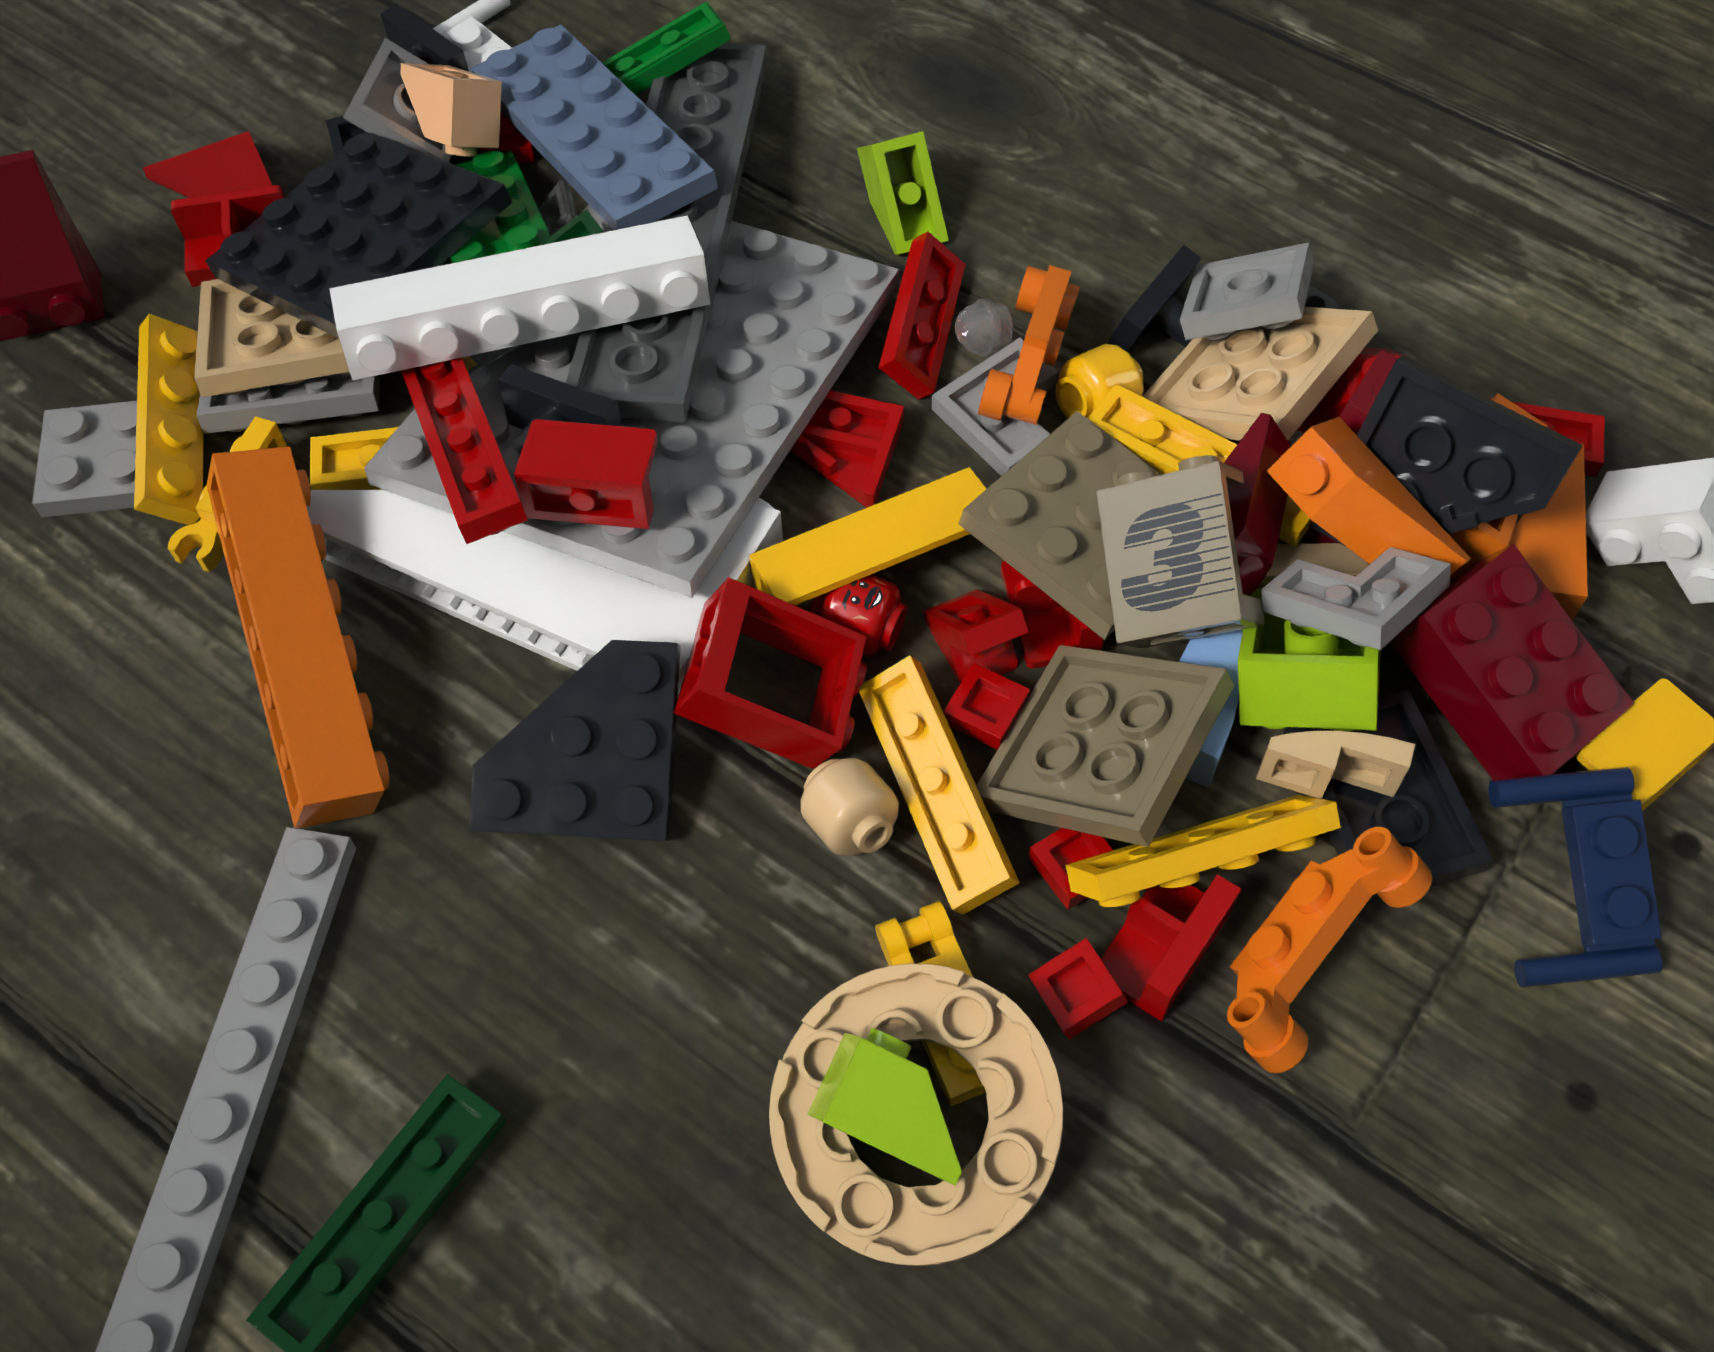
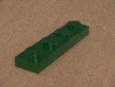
M447 1074L253 1310L246 1321L284 1352H326L507 1123L503 1114Z

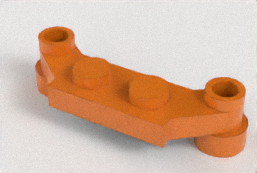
M1028 265L1015 309L1030 313L1032 317L1014 375L995 369L990 370L980 401L978 415L1001 421L1002 416L1037 425L1047 391L1036 388L1043 364L1051 366L1056 364L1065 333L1063 331L1067 330L1080 290V286L1069 282L1072 271L1049 265L1048 271Z
M1373 827L1366 830L1356 839L1353 849L1324 863L1319 864L1310 861L1230 965V968L1238 976L1236 998L1228 1008L1227 1020L1243 1037V1044L1247 1053L1267 1072L1282 1073L1296 1066L1304 1057L1308 1048V1036L1305 1030L1289 1014V1005L1372 895L1377 893L1387 905L1402 908L1419 901L1431 886L1432 872L1415 850L1407 846H1401L1385 827Z

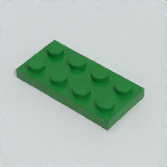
M512 150L505 152H483L477 155L473 161L456 165L504 184L513 203L440 266L539 246L551 237Z

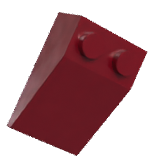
M34 150L1 156L0 341L104 319L105 312L100 269Z

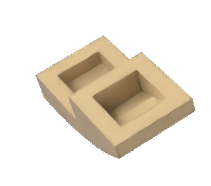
M1307 731L1274 736L1269 741L1256 779L1322 799L1331 778L1394 797L1410 768L1415 744L1390 737L1348 731Z

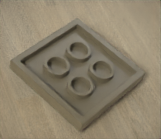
M1077 411L963 509L959 525L1105 640L1115 630L1097 490L1118 486V478L1131 472L1155 471L1157 476L1162 474Z
M1059 645L976 787L989 812L1149 847L1227 701L1234 684L1225 668Z

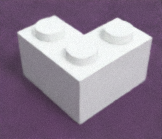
M1714 458L1606 472L1586 511V533L1606 565L1614 566L1665 561L1691 604L1714 602Z

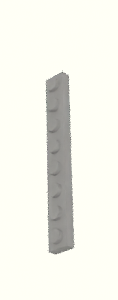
M286 827L95 1352H185L356 851V846L350 837Z

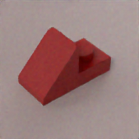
M976 589L922 611L927 626L959 683L962 682L973 662L999 675L1013 671L1018 667V659L1011 639L1029 633L1021 608Z

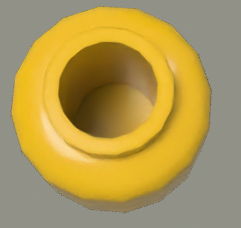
M1103 344L1064 363L1059 372L1058 383L1056 384L1055 393L1058 405L1068 418L1077 411L1088 418L1115 384L1142 396L1144 389L1143 372L1139 363L1127 351L1118 345Z

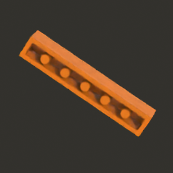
M290 446L213 453L206 486L294 829L373 814L384 790L389 788V770L383 752H374L368 731L373 728L372 707L368 695L365 692L358 693L352 674L357 670L355 645L350 635L342 636L337 616L341 614L340 591L334 578L326 579L322 565V561L326 557L325 538L321 525L319 523L311 524L307 506H310L311 490L307 473L304 469L296 470Z

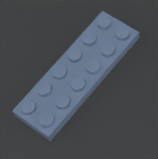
M562 25L540 30L532 39L509 50L497 51L491 54L486 61L470 68L472 73L502 81L500 111L613 230L655 222L718 189L714 169Z

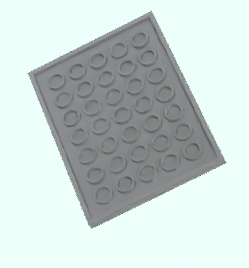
M588 204L583 211L587 209L604 232L610 231L611 227ZM732 221L686 422L621 418V423L624 427L654 429L657 433L658 443L649 472L654 507L649 529L528 518V521L507 528L502 532L693 598L899 287V269ZM580 332L519 345L470 375L517 493L518 489L514 472L520 455L514 447V440L523 429L508 424L498 379L513 364L566 383ZM414 409L364 467L369 484L453 514L418 415Z

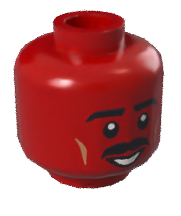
M872 574L813 598L811 613L867 636L862 655L863 658L873 657L881 649L890 651L893 648L902 630L908 611V605L901 603L898 586Z

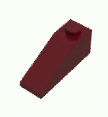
M1262 412L1224 462L1243 471L1244 484L1227 489L1242 593L1251 596L1259 587L1261 581L1273 566L1288 494L1270 476L1267 470L1291 445L1273 417Z

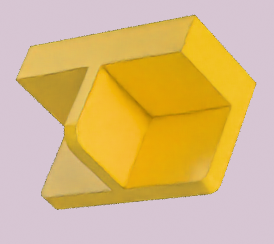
M1662 678L1638 697L1634 704L1578 751L1575 757L1589 771L1628 767L1634 777L1632 799L1641 800L1643 812L1699 763L1714 746V718L1668 679Z

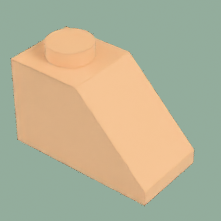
M401 63V77L425 138L444 144L445 153L457 156H477L478 147L499 148L502 81L449 65Z

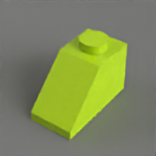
M924 132L912 133L857 148L869 201L895 255L909 252L912 240L927 231L941 243L949 241Z
M872 1027L866 1039L844 1033L807 1115L956 1186L962 1171L928 1070L906 1059L912 1046Z

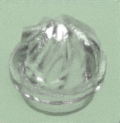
M988 298L978 299L974 304L965 307L958 314L955 322V333L959 343L964 345L966 351L977 353L981 356H992L998 349H1003L1009 345L1012 339V318L1009 309L1004 303H993Z

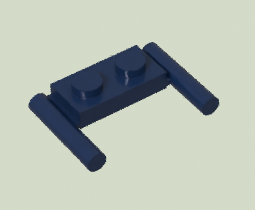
M1628 767L1494 780L1489 783V798L1494 808L1562 801L1563 807L1561 809L1581 942L1585 953L1516 960L1514 967L1515 977L1522 988L1660 973L1662 970V956L1654 939H1662L1641 800L1632 799L1634 777Z

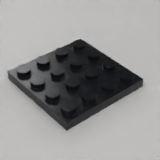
M364 132L348 140L343 150L325 165L308 172L303 182L284 198L268 204L264 208L262 215L244 230L227 237L222 242L220 249L206 259L205 262L217 279L339 339L329 288L440 266L513 202L505 185L373 133Z

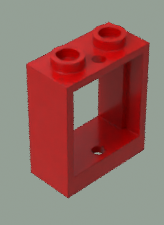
M728 577L704 603L674 714L815 769L833 754L841 753L851 739L855 721L853 717L849 716L852 699L861 688L867 671L866 663L861 661L867 636ZM740 633L822 667L809 725L725 691Z

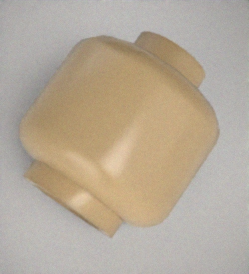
M857 758L828 760L816 767L807 777L804 784V792L801 797V814L807 824L834 854L848 857L877 851L890 839L893 833V826L898 817L899 801L894 792L875 770L863 760Z

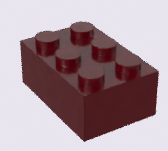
M1514 543L1471 564L1450 581V587L1389 642L1493 781L1552 775L1634 704Z

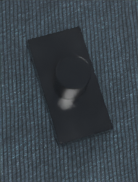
M394 4L380 14L387 37L393 43L428 64L449 65L469 71L464 51L398 4Z
M1183 245L1124 315L1107 344L1118 345L1129 353L1154 324L1185 348L1192 339L1185 340L1180 323L1184 303L1176 298V296L1182 290L1202 258Z
M513 364L498 379L508 424L523 429L514 440V447L519 455L524 446L531 422L536 419L622 426L618 401Z

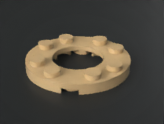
M914 963L892 965L861 974L838 986L811 1008L801 1020L803 1024L791 1040L783 1059H779L774 1074L769 1107L770 1135L780 1173L795 1201L810 1220L823 1232H826L844 1246L864 1256L883 1262L910 1266L939 1265L977 1254L994 1245L1019 1225L1037 1204L1049 1183L1059 1155L1063 1133V1103L1057 1070L1040 1032L1022 1009L1004 993H1000L988 984L966 975L963 971L933 964ZM872 1027L903 1042L926 1040L953 1049L974 1067L986 1090L989 1122L980 1150L963 1169L956 1186L943 1181L937 1185L905 1187L882 1179L860 1160L848 1134L807 1115L844 1033L866 1039Z

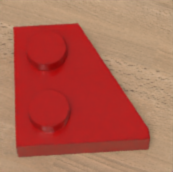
M830 390L790 452L864 507L873 506L877 502L904 423V406Z

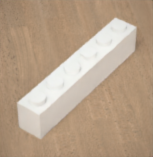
M688 215L329 288L336 329L352 381L710 305L704 253Z

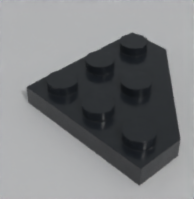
M1403 355L1396 359L1357 433L1359 439L1448 534L1474 528L1481 523L1517 514L1519 516L1544 509L1551 501L1583 445ZM1311 521L1310 528L1342 544L1315 522Z
M611 640L473 765L469 831L670 841L677 715L674 714L678 699L681 645L673 642Z

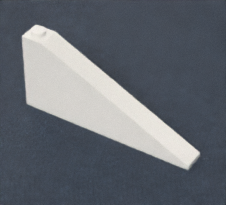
M311 490L310 506H307L311 524L319 523L322 527L326 544L325 560L576 671L611 640L673 642L680 644L678 696L704 603L728 577L753 587L749 555L783 541L781 512L774 509L765 500L758 498L693 598L505 532L489 535L466 544L454 514L386 490Z

